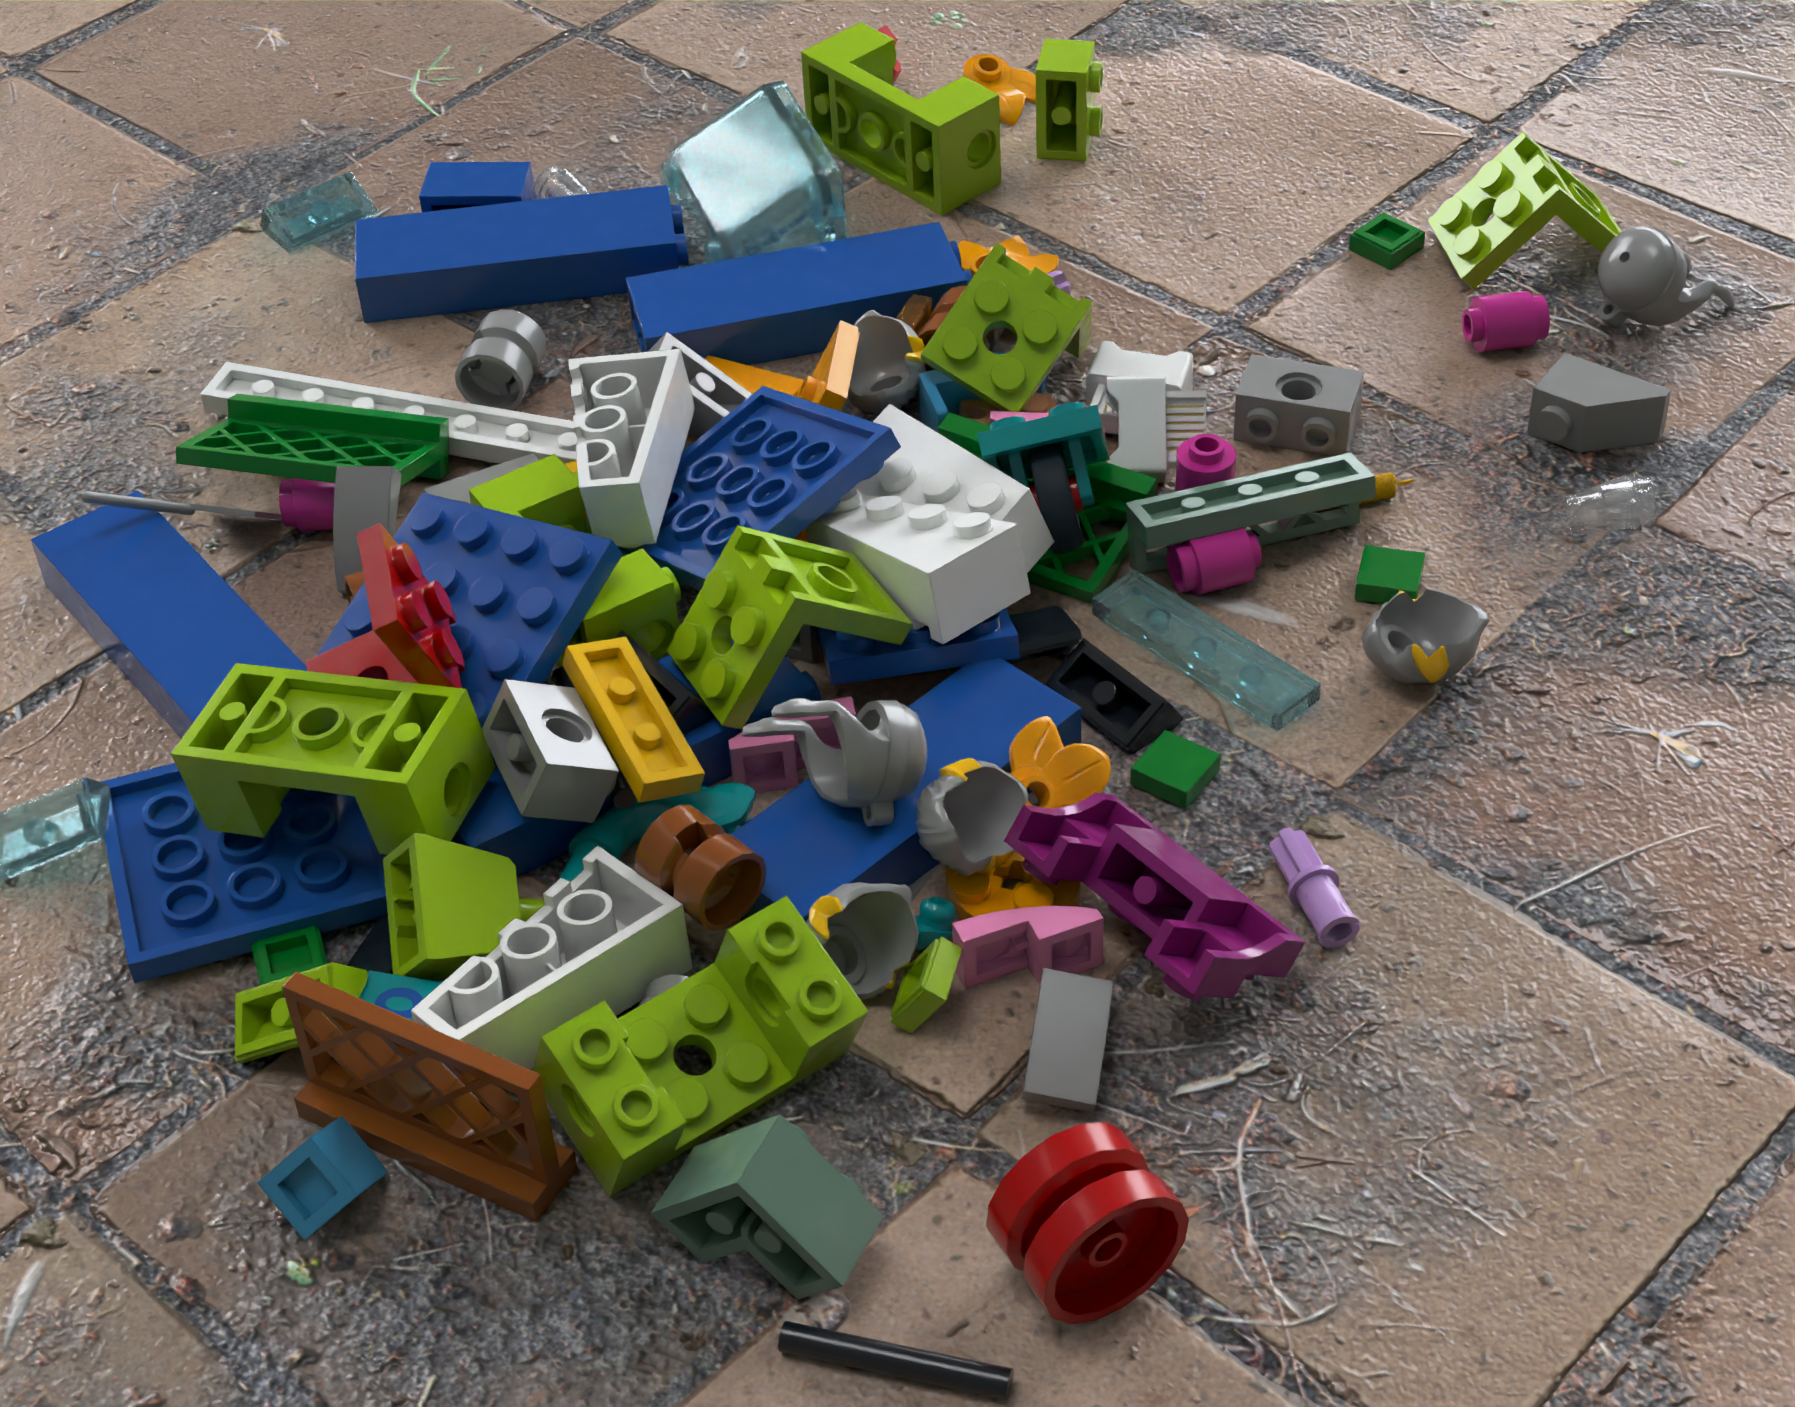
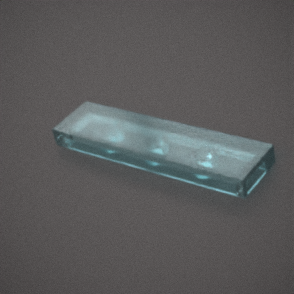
M1135 569L1092 598V614L1277 732L1320 699L1321 684Z

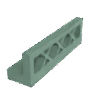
M1350 452L1127 502L1126 516L1130 567L1136 574L1167 568L1166 554L1168 546L1240 528L1246 529L1250 527L1251 529H1247L1246 532H1253L1258 539L1259 545L1263 546L1359 524V501L1376 498L1375 475ZM1341 506V508L1331 511H1326L1322 513L1315 512L1319 510ZM1278 520V522L1274 524H1269L1265 526L1261 525L1262 523ZM1167 545L1164 549L1146 552V548L1152 549Z

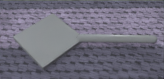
M84 491L80 496L84 503L165 513L193 515L195 510L282 520L281 514L91 491Z

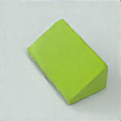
M334 962L300 972V974L358 998L368 979L367 970ZM291 976L236 993L235 1062L245 1063L299 1046L282 989L284 983Z

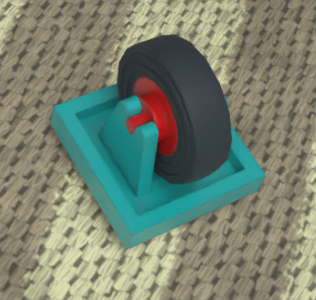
M1082 402L1065 403L1052 408L1047 417L1025 421V418L1021 416L1006 417L989 425L990 430L977 433L983 461L1030 489L1054 540V543L1050 546L1052 552H1065L1083 546V537L1077 512L1084 510L1083 507L1095 504L1086 465L1110 460L1097 405L1085 407V404ZM1074 468L1075 475L1069 476L1068 469ZM1033 478L1034 485L1029 486L1028 479Z

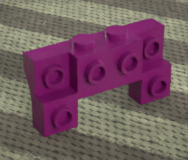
M1096 792L1080 802L1061 808L1023 805L1004 839L1005 843L1025 858L1022 866L1031 875L1053 885H1057L1061 879L1084 883L1108 903V908L1112 913L1122 920L1137 926L1153 940L1144 956L1165 972L1163 981L1169 988L1188 999L1200 1001L1202 996L1234 998L1244 979L1253 980L1255 975L1285 978L1306 943L1115 795Z

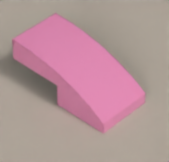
M852 696L831 700L842 704L856 717ZM830 716L776 717L785 720L805 721L812 727L824 744L835 749L842 748ZM741 732L728 740L733 782L748 785L755 790V793L794 788L799 785L797 769L806 768L802 758L797 735L742 736Z
M1040 906L1003 910L952 923L953 943L962 948L955 972L966 989L1029 967L1040 986L1043 968L1078 974L1102 966L1104 918L1099 910L1095 908Z

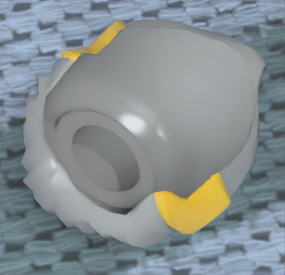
M870 310L863 314L853 325L859 328L858 332L860 334L847 397L850 399V404L857 406L859 410L879 415L889 404L900 410L902 406L909 404L910 399L917 396L919 389L918 373L926 372L925 362L921 360V352L924 350L925 345L908 324L892 317L883 316L875 310Z
M1426 589L1417 599H1412L1404 591L1399 590L1389 602L1383 604L1379 611L1374 612L1367 628L1363 632L1364 635L1361 640L1368 659L1394 680L1406 684L1435 683L1455 675L1474 657L1479 645L1480 636L1490 620L1488 614L1478 606L1443 591Z
M973 758L962 759L939 769L940 776L938 779L927 785L922 790L921 797L917 800L918 810L916 813L918 819L915 823L918 828L919 843L922 848L929 851L932 859L938 860L939 865H948L950 869H954L957 873L963 874L966 877L975 872L985 874L992 868L1005 864L1015 850L1005 843L1004 839L1022 806L1027 803L1028 792L1026 787L1016 777L1005 772L997 765L985 761H976Z
M863 882L842 884L828 895L821 896L812 904L809 910V918L806 921L809 928L861 1000L874 999L878 994L884 993L886 989H893L897 973L900 969L910 964L911 957L918 944L917 922L911 906V889L907 885L890 883L869 884Z

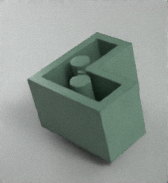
M781 1114L695 1146L651 1212L702 1263L746 1249L797 1300L842 1287L884 1217L863 1196L857 1183L848 1176L841 1174L811 1145L808 1135L798 1126L788 1122Z

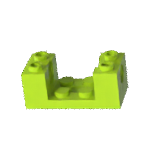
M862 22L801 51L807 139L941 216L1001 184L999 94L962 76L920 99L914 98L893 85V67L896 66L895 39Z
M555 454L468 489L472 505L592 534L590 523L585 516L586 510L579 489L578 471L572 473ZM643 548L621 557L567 646L614 639L623 630L658 660L668 656L667 649L674 638L677 628L681 625L678 620L676 602L681 600V591L672 571L668 567L660 568ZM566 648L556 663L558 667L563 666Z
M236 663L171 753L207 830L264 838L283 810L280 803L290 788L351 795L356 798L379 854L386 855L391 853L414 833L451 841L496 767L467 689Z
M786 895L727 929L713 964L617 1019L604 1000L541 1036L532 1071L541 1074L547 1104L610 1198L846 1054L869 1011ZM684 1045L701 1047L709 1054L712 1061V1069L698 1076L686 1074L677 1067L673 1052Z

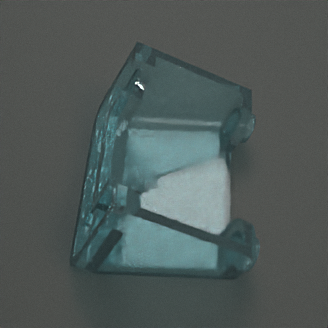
M783 80L763 84L669 150L667 155L668 161L661 163L663 183L668 185L669 193L675 192L679 200L693 197L710 228L711 241L704 243L707 263L847 238L844 189L839 169Z

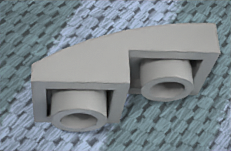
M337 466L333 508V545L337 590L341 594H346L344 576L363 570L357 533L378 523L383 525L392 538L397 533L395 526L402 473L393 466Z
M1043 968L1021 1099L1093 1113L1100 1082L1113 981Z

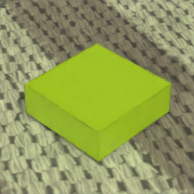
M941 936L938 940L935 939L905 969L890 1015L892 1017L891 1023L912 1034L946 1002L962 951L961 947Z

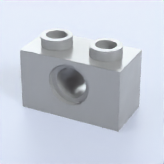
M1251 354L1236 392L1234 440L1330 456L1348 453L1360 420L1364 371Z
M504 679L482 727V731L521 816L594 823L605 798L614 790L619 770L576 688Z

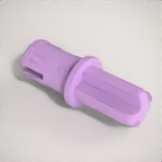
M1290 827L1280 830L1279 837L1270 842L1269 851L1289 884L1287 896L1292 905L1298 908L1302 907L1316 931L1322 946L1337 948L1347 944L1356 937L1360 930V925L1356 915L1351 912L1338 890L1340 878L1335 869L1323 864L1304 831H1293Z

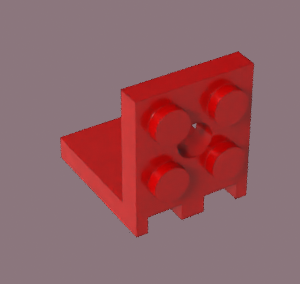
M381 523L357 533L373 630L306 660L307 671L462 688L459 673L466 669L462 650L458 647L450 625L456 623L455 613L442 585L437 580L428 582L422 574L418 559L411 547L406 542L398 545Z

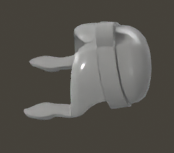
M1634 226L1619 233L1607 244L1600 257L1598 277L1605 299L1599 307L1598 314L1601 319L1611 326H1619L1628 318L1641 324L1654 326L1671 324L1702 306L1713 293L1731 308L1734 307L1736 300L1727 285L1720 284L1711 278L1702 281L1694 287L1684 288L1687 272L1689 273L1692 269L1691 258L1686 252L1682 251L1670 236L1653 226Z
M794 698L775 705L772 710L773 717L763 718L743 727L742 736L797 735L802 758L810 780L823 799L841 807L862 809L863 818L867 826L891 825L894 818L893 801H898L912 794L919 786L926 770L928 757L927 741L920 719L905 704H900L896 700L868 702L855 717L842 704L836 701H810L805 698ZM830 716L842 748L835 749L824 744L812 727L805 721L785 720L776 717Z

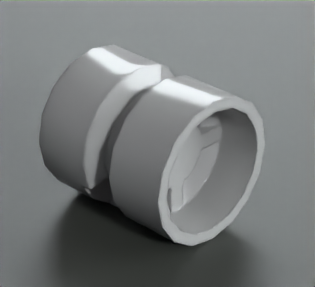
M500 309L490 312L484 317L474 334L472 343L464 352L455 372L456 386L462 396L471 404L506 410L516 408L522 402L530 386L533 374L537 372L547 350L546 336L540 326L529 316L515 310Z

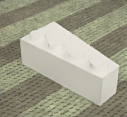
M681 349L568 359L572 378L571 397L575 409L573 421L577 437L576 456L579 489L592 534L612 539L616 546L623 548H636L644 544L656 543L695 411V404Z
M891 404L873 421L874 423L890 427L901 448L884 461L883 468L876 475L859 482L854 487L859 490L860 494L875 497L899 496L902 502L917 505L941 504L945 506V510L965 514L985 512L990 515L991 519L1017 523L1027 573L1054 543L1028 487Z
M852 488L840 499L836 509L824 517L817 518L805 528L809 543L854 553L913 623L911 629L917 630L926 625L929 627L931 639L941 644L947 643L1031 593L1018 524L991 519L990 515L985 512L959 513L945 510V506L941 504L917 505L902 502L899 496L875 497L860 494L858 489Z
M597 846L582 859L584 870L571 882L560 878L543 893L545 905L526 922L515 918L498 933L500 945L486 957L472 956L411 1010L413 1021L527 1069H532L541 1036L604 1000L615 1016L643 1000L647 985L654 979L671 974L683 975L693 969L683 904ZM441 1063L456 1079H458L443 1063ZM470 1092L478 1101H480L472 1092Z

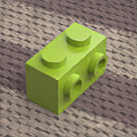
M1044 39L1036 67L1037 158L1087 161L1092 137L1101 136L1103 106H1095V93H1101L1103 62L1095 61V41Z

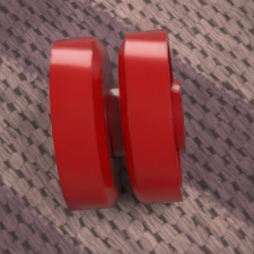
M1106 1122L1078 1124L1056 1133L1026 1153L1003 1177L988 1204L986 1227L1014 1268L1023 1271V1276L1031 1291L1053 1319L1068 1324L1095 1321L1120 1310L1150 1289L1172 1265L1186 1240L1189 1218L1183 1204L1162 1178L1150 1173L1143 1155L1122 1129Z

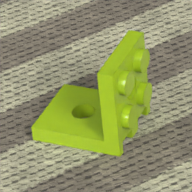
M1521 132L1493 160L1484 164L1478 174L1452 198L1446 200L1438 211L1428 219L1458 275L1474 290L1556 215L1601 253H1603L1607 244L1622 232L1599 196L1524 132ZM1494 213L1495 215L1493 216V218L1488 223H1486L1488 218Z
M996 243L921 352V360L999 410L1023 412L1063 351L1065 350L1079 359L1091 342L1092 302L1085 297L1078 301L1054 286L1053 277L1037 267L1030 271L1006 256V248ZM1002 327L1011 330L1017 338L1015 347L1005 354H995L989 351L984 345V338L992 329Z
M737 525L715 566L707 575L703 587L684 621L677 628L667 652L722 726L743 729L803 624L901 645L912 628L913 623L854 553Z

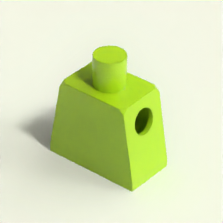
M414 833L383 858L392 968L395 975L424 980L448 978L472 956L486 957L499 946L498 933L511 921L517 918L526 922L545 905L543 899L519 897L516 866L509 857L433 836Z

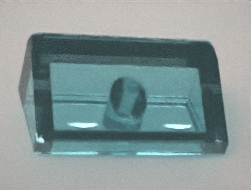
M349 171L264 208L260 227L288 253H292L354 225L355 220L368 219L377 215L378 210L356 177Z
M84 777L0 812V883L105 840L111 797L108 784Z

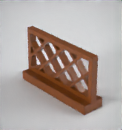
M296 971L282 986L309 1082L294 1098L300 1118L324 1128L343 1116L370 1149L538 1222L578 1169L574 1150L554 1142L541 1074ZM384 1040L397 1052V1054L384 1042ZM441 1063H443L458 1079H456ZM503 1089L517 1094L519 1105ZM470 1092H472L494 1114V1116H492L487 1111V1109Z

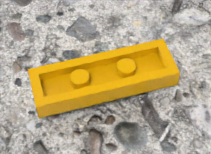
M621 637L566 646L562 665L638 802L700 792L705 772L628 639Z

